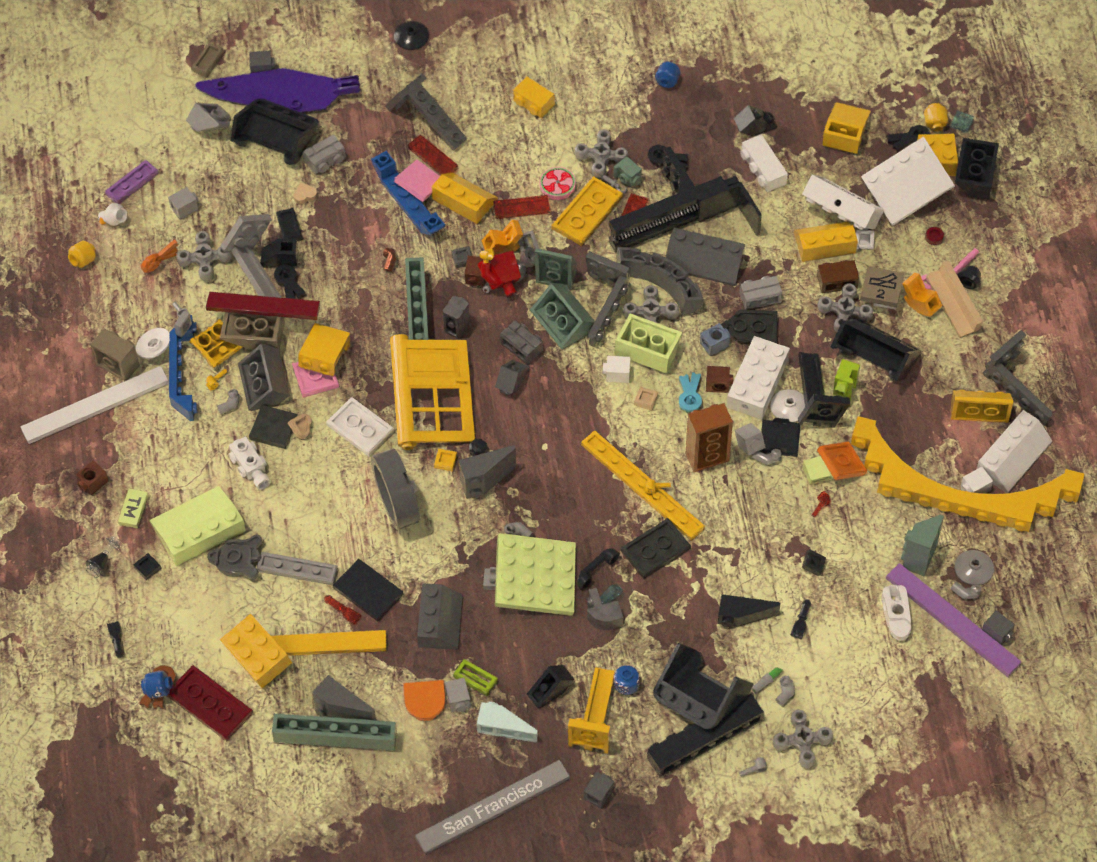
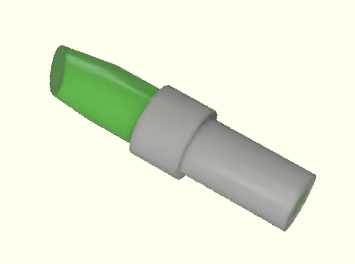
M776 667L771 672L765 674L751 688L755 694L758 693L766 685L773 682V679L783 669Z

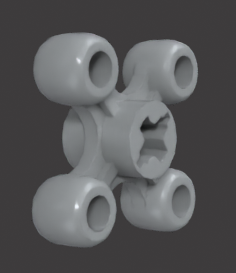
M600 130L598 132V143L593 148H588L586 144L580 143L576 145L574 150L575 157L578 160H585L587 157L593 158L592 175L596 178H602L606 174L605 165L609 160H615L616 163H619L626 156L628 157V151L625 148H618L615 151L609 149L611 134L608 130Z
M200 231L195 237L196 244L198 245L195 252L189 253L187 250H181L176 258L178 264L182 267H187L192 262H197L200 266L198 271L200 279L210 281L214 275L211 267L214 260L219 259L222 262H228L232 258V252L223 251L221 246L218 250H212L209 246V234L205 231Z
M853 284L843 286L842 298L838 302H833L827 296L821 297L818 301V310L821 313L836 312L838 317L834 322L836 333L843 320L858 316L860 320L867 322L873 317V308L870 305L864 304L860 307L854 305L853 299L856 297L857 289Z
M649 285L644 289L643 296L646 301L643 303V306H636V304L630 302L623 307V315L626 319L629 314H633L657 323L656 321L660 316L673 320L679 315V307L676 303L671 302L666 304V306L659 305L658 301H656L658 289L653 285Z
M795 710L791 715V723L796 728L795 733L792 735L777 733L773 738V746L778 751L794 746L800 751V765L803 768H811L815 763V755L810 750L811 745L816 742L822 745L830 744L833 739V732L829 727H821L818 731L812 732L810 728L805 726L807 722L806 713L803 710Z

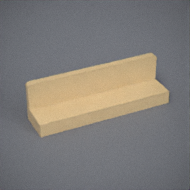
M949 260L943 262L940 269L927 274L926 279L931 288L937 291L946 315L961 338L979 331L983 320Z

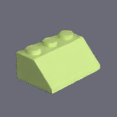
M629 314L615 340L614 354L630 357V360L667 373L674 360L682 332Z

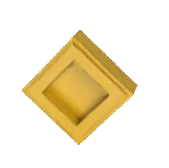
M438 448L434 468L453 472L457 452Z

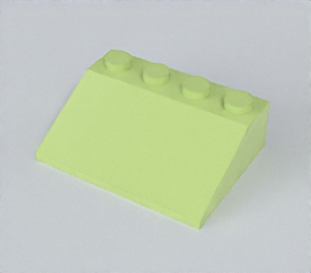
M219 486L149 520L175 566L246 532L244 520L235 505Z

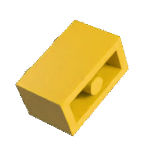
M526 77L513 89L515 103L523 106L531 114L537 115L540 118L555 105V94L529 77Z

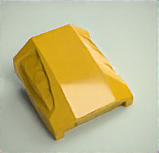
M220 319L189 341L198 349L212 368L217 367L243 348L220 339L223 325Z

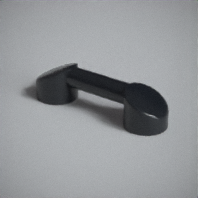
M614 548L602 551L599 556L580 571L577 586L582 590L587 588L592 582V577L589 574L604 561L609 565L615 563L620 553Z

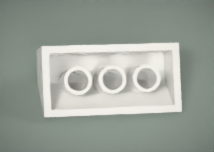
M1023 410L978 461L977 469L983 467L993 480V485L1005 493H1009L1052 443V439L1041 422Z

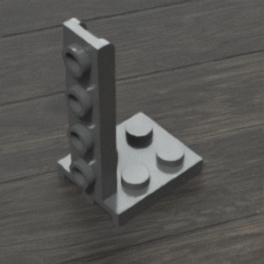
M421 73L403 90L398 92L385 107L389 111L393 108L398 110L409 99L452 150H455L468 138L423 87L422 83L427 77Z
M589 251L586 256L588 275L593 279L603 280L608 285L613 286L588 333L589 345L595 347L597 342H601L605 327L610 325L612 314L619 309L620 299L627 294L631 283H629V267Z
M1020 330L990 356L991 361L986 364L985 367L987 369L982 374L987 379L992 376V379L1004 387L1007 393H1011V396L1019 402L1022 408L1027 409L1045 426L1053 414L1052 411L1005 368L1008 364L1007 361L1017 358L1021 353L1019 350L1025 344L1023 341L1026 334Z

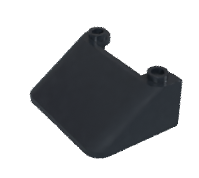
M255 99L234 115L230 141L241 147L247 146V143L250 141L283 153L284 162L288 165H295L299 162L303 151L318 128L319 120L266 99Z
M677 643L654 688V697L657 701L700 727L712 729L749 694L754 683L736 676L730 687L725 686L699 670L704 664L703 656L699 651Z

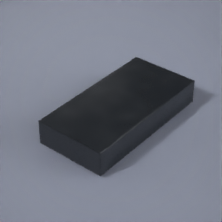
M294 208L277 211L276 216L282 237L301 241L302 235Z

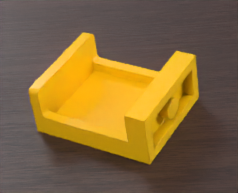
M314 323L298 354V366L306 370L334 376L335 366L343 350H348L350 346V333Z

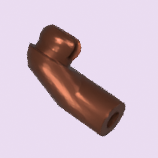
M386 247L383 251V256L387 257L383 270L392 272L396 262V251L393 248Z

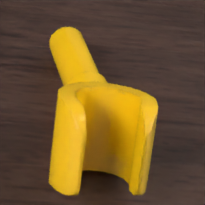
M223 369L214 377L212 375L207 377L206 386L210 391L218 387L219 383L217 381L227 373L226 369Z
M649 479L644 485V492L653 494L655 488L671 487V483H656L655 480Z

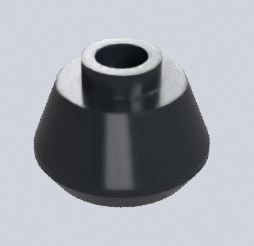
M966 266L957 274L964 288L973 290L980 287L981 272L976 266Z

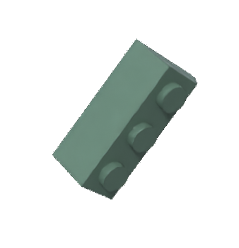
M551 283L530 309L561 349L585 337L595 322L565 284Z
M938 515L915 523L912 531H907L901 556L903 566L907 570L925 576L938 545L944 516Z

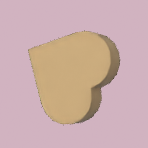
M300 182L293 194L294 201L297 204L313 201L317 198V191L314 187Z
M301 414L290 420L288 425L297 438L304 439L310 433L309 426L312 423V419L307 414Z

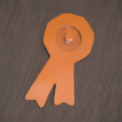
M174 239L159 253L146 257L141 264V270L144 273H150L159 267L162 260L176 256L178 252L176 248L178 246L177 241Z

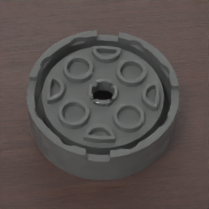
M393 448L372 455L371 466L375 482L387 515L394 528L398 530L418 523L420 514L412 484L409 483L406 475V468L396 449Z

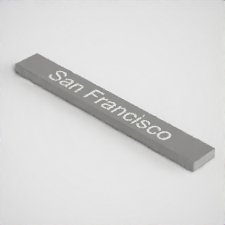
M558 760L416 834L415 837L426 855L569 780L570 776L561 761Z

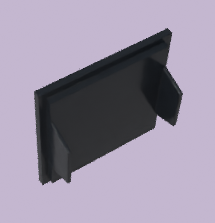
M774 418L773 421L762 420L761 432L765 448L760 450V452L769 454L773 449H779L782 453L781 456L798 457L800 425L798 423H791L789 419Z

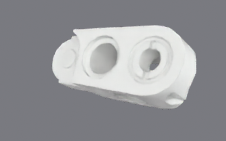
M902 585L884 587L882 605L890 635L897 640H905L908 638L909 633H911L907 590Z

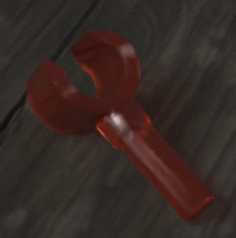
M825 491L821 492L817 497L820 503L811 514L814 518L824 506L830 503V496Z

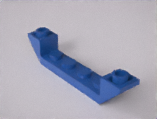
M387 151L371 158V162L382 185L420 233L432 235L446 227L436 212L431 214L418 198L394 182L399 173L397 172L396 162Z
M190 315L192 325L183 337L176 335L175 327L169 332V399L174 409L189 421H194V414L197 413V402H193L192 395H182V387H179V382H182V371H179V366H182V355H179V350H182L183 341H190V339L194 338V333H197V322H193V317Z

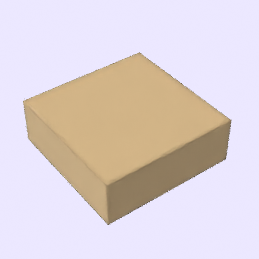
M640 387L634 400V405L652 411L658 397V392Z

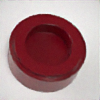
M938 227L927 229L925 240L928 244L935 246L943 242L944 232Z

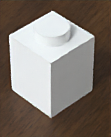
M607 356V363H603V374H606V382L629 383L630 357Z
M980 467L963 477L961 490L986 494L991 491L993 480L984 468Z

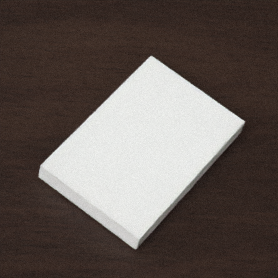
M353 397L326 421V425L368 457L395 432L392 426Z

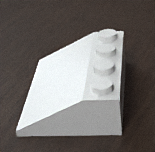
M924 137L861 176L879 206L884 209V214L892 226L955 187Z

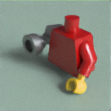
M528 247L523 250L518 261H516L513 250L494 255L493 249H486L480 252L479 256L483 260L477 264L481 271V277L489 284L491 289L503 288L505 295L511 296L516 293L513 283L519 282L526 277V267H533L535 265V249Z

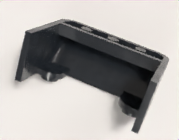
M857 318L842 321L830 346L832 349L839 348V352L846 356L856 354L886 369L887 373H889L888 377L895 381L905 379L921 353V350Z

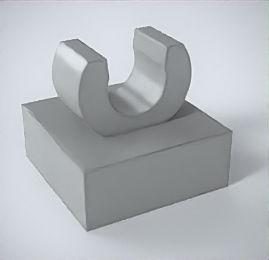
M496 567L485 568L483 589L495 590Z

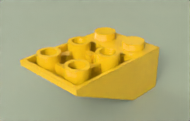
M836 102L824 130L822 145L857 154L871 111Z

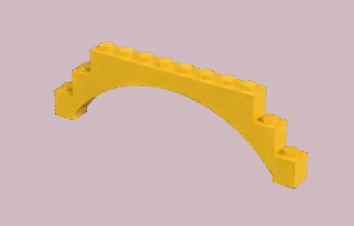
M858 416L851 439V445L860 449H868L864 464L865 468L873 473H881L877 493L886 497L899 498L905 502L919 503L925 507L938 508L945 512H954L960 516L973 517L979 521H988L999 526L1012 527L1018 531L1029 532L1034 512L1041 516L1053 517L1058 498L1067 502L1077 503L1085 475L1084 473L1065 469V473L1056 479L1025 491L1007 494L973 493L942 485L912 469L884 441L876 427L875 420Z

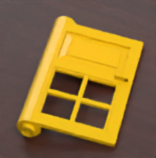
M404 334L391 336L390 345L398 446L402 447L403 450H411L418 443L472 442L475 439L467 340H409V336ZM411 389H433L434 407H412ZM437 389H459L460 407H438ZM413 412H434L436 431H414ZM439 412H461L462 431H440Z

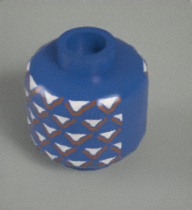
M630 665L619 667L614 673L615 689L623 695H630L637 691L640 682L639 672Z

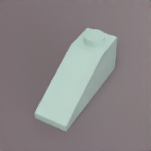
M481 702L477 720V733L537 743L538 732L535 728L495 702Z

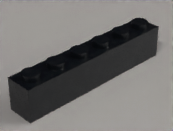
M750 693L714 728L704 729L697 724H688L681 732L677 734L672 733L661 743L656 742L652 744L647 750V759L658 776L662 777L763 721L764 711Z

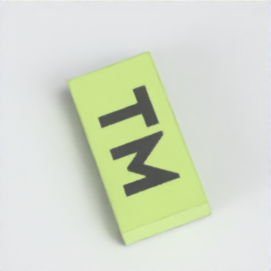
M128 489L118 519L119 525L138 528L148 498V492Z

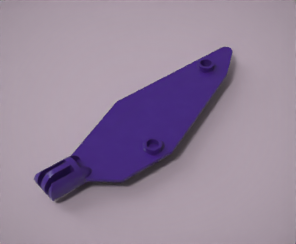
M286 68L199 81L195 85L196 89L219 100L248 105L255 99H266L301 113L326 109L338 96L361 92L358 75L335 79Z

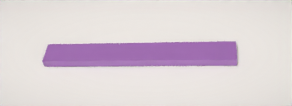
M900 563L886 575V579L890 583L904 586L907 590V596L1006 677H1009L1021 665V661Z

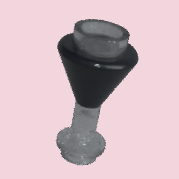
M114 536L107 538L108 544L102 553L86 560L85 564L87 567L85 570L88 574L95 578L106 574L108 556L114 548H120L119 544L121 542L118 538Z

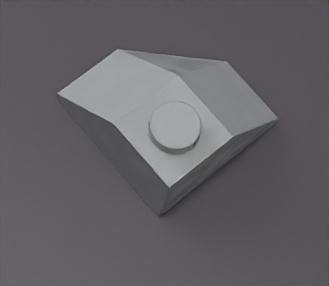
M195 103L186 119L191 128L197 132L213 131L229 127L230 121H228L229 114L218 104Z

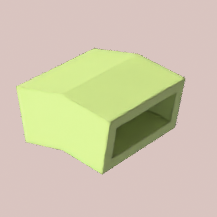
M821 456L803 460V469L809 485L833 478Z

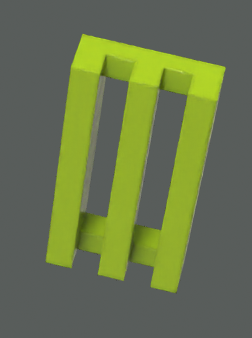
M465 659L453 674L455 679L465 678L466 685L485 696L489 695V691L498 682L497 677ZM464 666H465L466 668L472 670L473 672H475V673L481 675L482 677L488 679V680L490 681V683H488L487 681H485V680L479 678V676H477V675H475V674H473V673H471V672H469V671L463 669Z

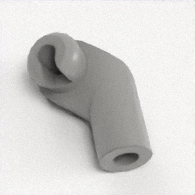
M236 389L229 390L227 402L217 405L220 414L237 407L240 394H238Z
M773 449L769 454L758 451L753 453L752 458L765 465L779 462L782 453L779 449Z
M521 522L509 523L504 527L506 534L534 536V533Z
M955 582L951 587V590L963 599L977 598L982 590L978 584H973L971 588H964Z
M783 676L780 679L782 693L775 699L780 706H783L795 693L793 680L789 676Z

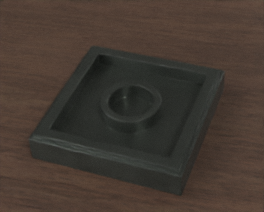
M261 405L249 434V440L286 449L293 432L288 422L297 417L298 414Z

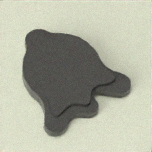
M258 534L245 540L230 539L225 541L226 544L220 549L218 547L208 553L207 558L209 562L215 565L221 573L227 576L244 575L254 580L258 577L259 573L252 563L261 559L258 547L262 544L263 540Z

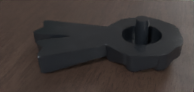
M915 125L909 129L908 133L887 134L886 138L888 139V144L893 143L892 148L896 149V152L899 153L909 144L916 142L918 135L931 133L926 126Z
M662 145L652 146L648 151L650 162L658 166L663 165L664 148L667 147ZM675 153L685 170L688 169V154Z
M283 264L275 269L274 279L278 285H284L286 298L295 299L294 294L298 299L306 296L305 291L295 282L297 272L293 266Z

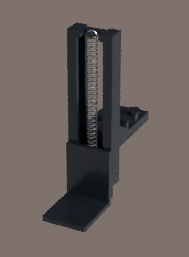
M669 146L664 148L662 157L663 168H661L663 176L670 181L671 189L676 191L677 194L609 221L611 229L609 243L614 252L617 253L618 247L634 246L673 230V227L678 228L696 220L702 222L736 207L740 209L753 232L758 236L760 235L762 214L743 183L739 182L737 176L726 180L720 176L695 186Z

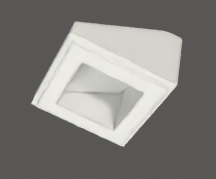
M855 230L858 240L857 249H874V230Z

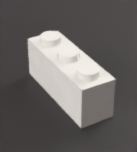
M762 134L742 142L741 156L743 160L748 162L751 172L755 173L758 177L761 187L764 186L765 190L770 192L787 184L788 173Z

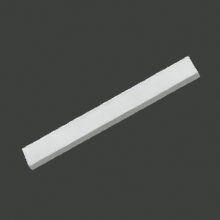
M161 366L20 427L28 444H31L167 385L169 382Z

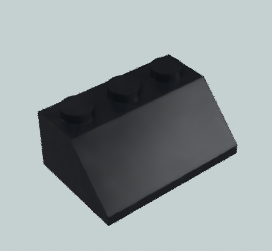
M963 137L955 184L969 196L989 200L999 143Z

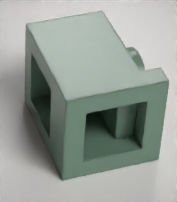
M626 156L614 166L613 177L615 179L619 177L622 183L632 188L641 182L642 169Z

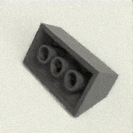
M673 227L666 258L682 267L689 276L735 286L744 259L745 244Z

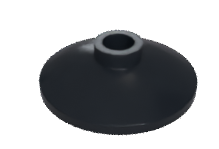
M417 21L404 22L394 32L396 44L406 50L419 49L429 39L427 27Z

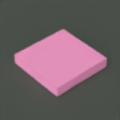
M416 159L395 178L394 182L424 202L432 195L431 186L440 175Z
M298 362L292 364L302 397L339 388L336 375L329 376L312 370H306L299 367Z

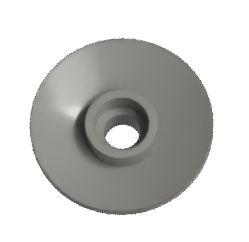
M968 550L957 557L954 569L957 577L965 584L983 585L992 578L994 564L987 554L978 550Z

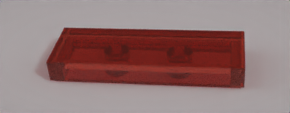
M421 134L407 145L410 151L440 175L454 173L458 169V164Z
M548 195L493 201L495 219L550 213Z

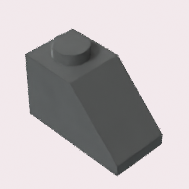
M515 360L502 365L495 388L508 395L518 391L530 366Z

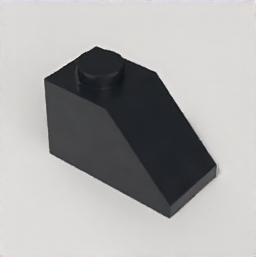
M564 665L549 666L528 691L527 696L540 709L563 694L574 681V677Z

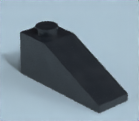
M721 594L718 624L724 627H739L777 616L780 612L781 602Z

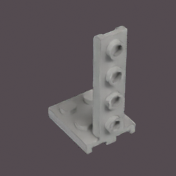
M270 215L239 216L221 244V248L223 251H231L259 296L281 298L252 251L271 222Z

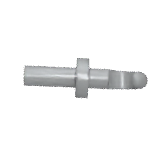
M603 175L602 179L610 183L611 187H616L620 191V185L617 183L618 180L615 179L613 181L606 175ZM625 187V190H624V191H620V192H622L623 194L626 193V192H627V187Z

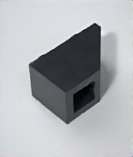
M750 105L733 118L739 131L749 136L777 128L774 121L775 117L770 112H765Z
M278 238L261 249L260 264L262 266H281L283 264L297 266L299 253L297 239Z

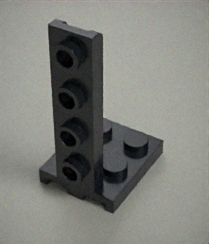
M799 352L798 358L805 408L798 417V424L803 425L804 422L813 423V426L820 427L822 423L830 424L831 428H835L850 406V397L824 395L819 354Z

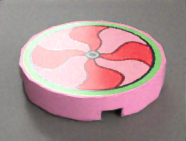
M562 167L550 168L540 177L541 192L552 200L566 199L575 191L576 179L568 169Z

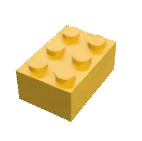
M251 614L220 639L225 648L261 689L292 664L285 651Z

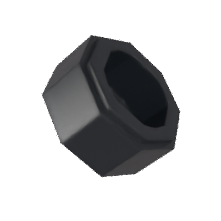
M474 439L469 444L470 455L476 456L487 453V443L482 439Z

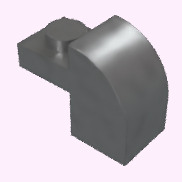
M597 588L590 589L589 598H586L588 605L587 619L590 624L600 630H612L623 627L624 617L618 600L602 605Z

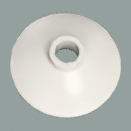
M155 328L143 334L136 344L137 354L144 359H151L162 354L169 346V332L164 328Z
M791 389L776 393L770 404L774 417L789 419L791 423L798 422V417L805 408L804 395Z

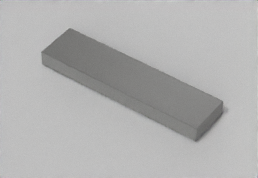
M261 552L260 554L261 559L258 561L256 568L258 572L327 585L334 584L338 565Z

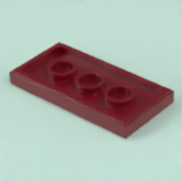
M194 665L179 678L173 687L170 688V692L167 695L172 701L226 742L253 714V710Z

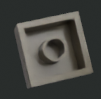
M104 328L90 344L95 364L123 381H127L139 367L135 345L130 340L122 339L114 331L110 332Z

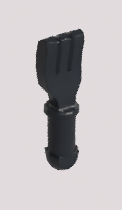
M805 599L802 602V607L798 614L799 619L795 621L790 633L791 636L798 637L799 639H802L806 624L804 621L807 620V614L811 607L809 599Z
M119 621L108 623L107 627L114 645L115 656L121 658L124 655V650L121 644L122 639L119 638L121 636Z

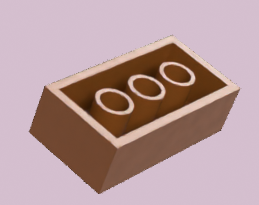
M725 403L713 404L709 408L694 410L688 414L685 454L693 472L730 461L733 421Z

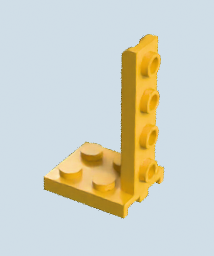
M595 667L584 719L569 718L568 747H572L573 744L582 745L585 750L592 751L593 748L603 749L604 753L608 754L610 726L604 722L615 670Z

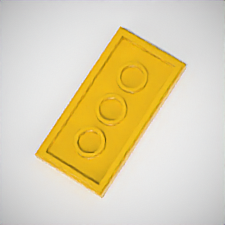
M593 176L551 225V229L582 246L623 198V193Z

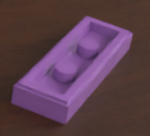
M145 160L108 188L105 194L114 203L120 204L159 174L158 169Z

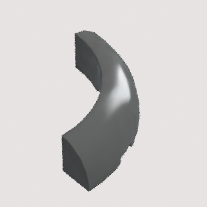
M617 248L616 262L630 268L628 271L630 277L647 280L661 287L676 301L682 315L691 314L702 306L704 299L698 285L694 284L688 277V273L675 262L656 253L651 255L641 252V249Z

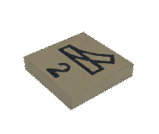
M867 266L860 301L897 308L904 273Z

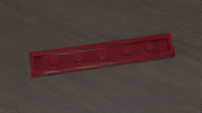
M209 291L206 310L318 320L321 304L320 301Z

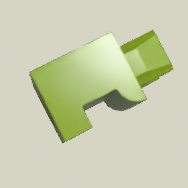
M842 359L835 376L833 395L850 397L851 401L852 388L856 389L858 384L860 364Z

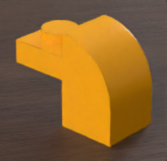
M511 220L503 231L491 229L481 241L485 250H494V255L512 250L515 252L520 247L518 241L523 236L519 221Z
M913 273L902 283L907 293L904 296L905 301L919 314L931 317L943 306L937 291L926 289L919 273Z

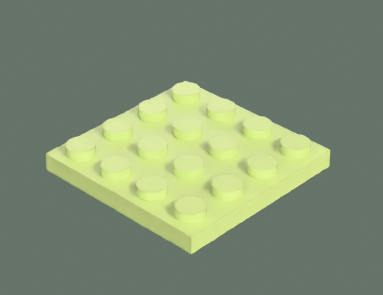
M499 533L497 536L495 607L573 616L576 542Z

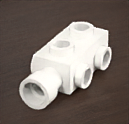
M245 436L230 444L231 453L228 455L233 464L238 463V471L242 478L246 476L248 480L254 479V484L259 490L268 487L271 480L265 474V466L267 464L262 455L258 456V450L254 442H249Z

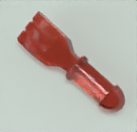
M324 596L325 603L335 608L337 612H341L343 618L351 624L355 625L356 621L362 617L355 610L345 607L343 603L338 602L333 596Z

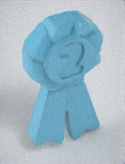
M692 372L691 382H689L687 374L679 376V382L684 391L679 396V407L687 413L698 410L701 407L702 398L696 392L701 379V373L695 374Z

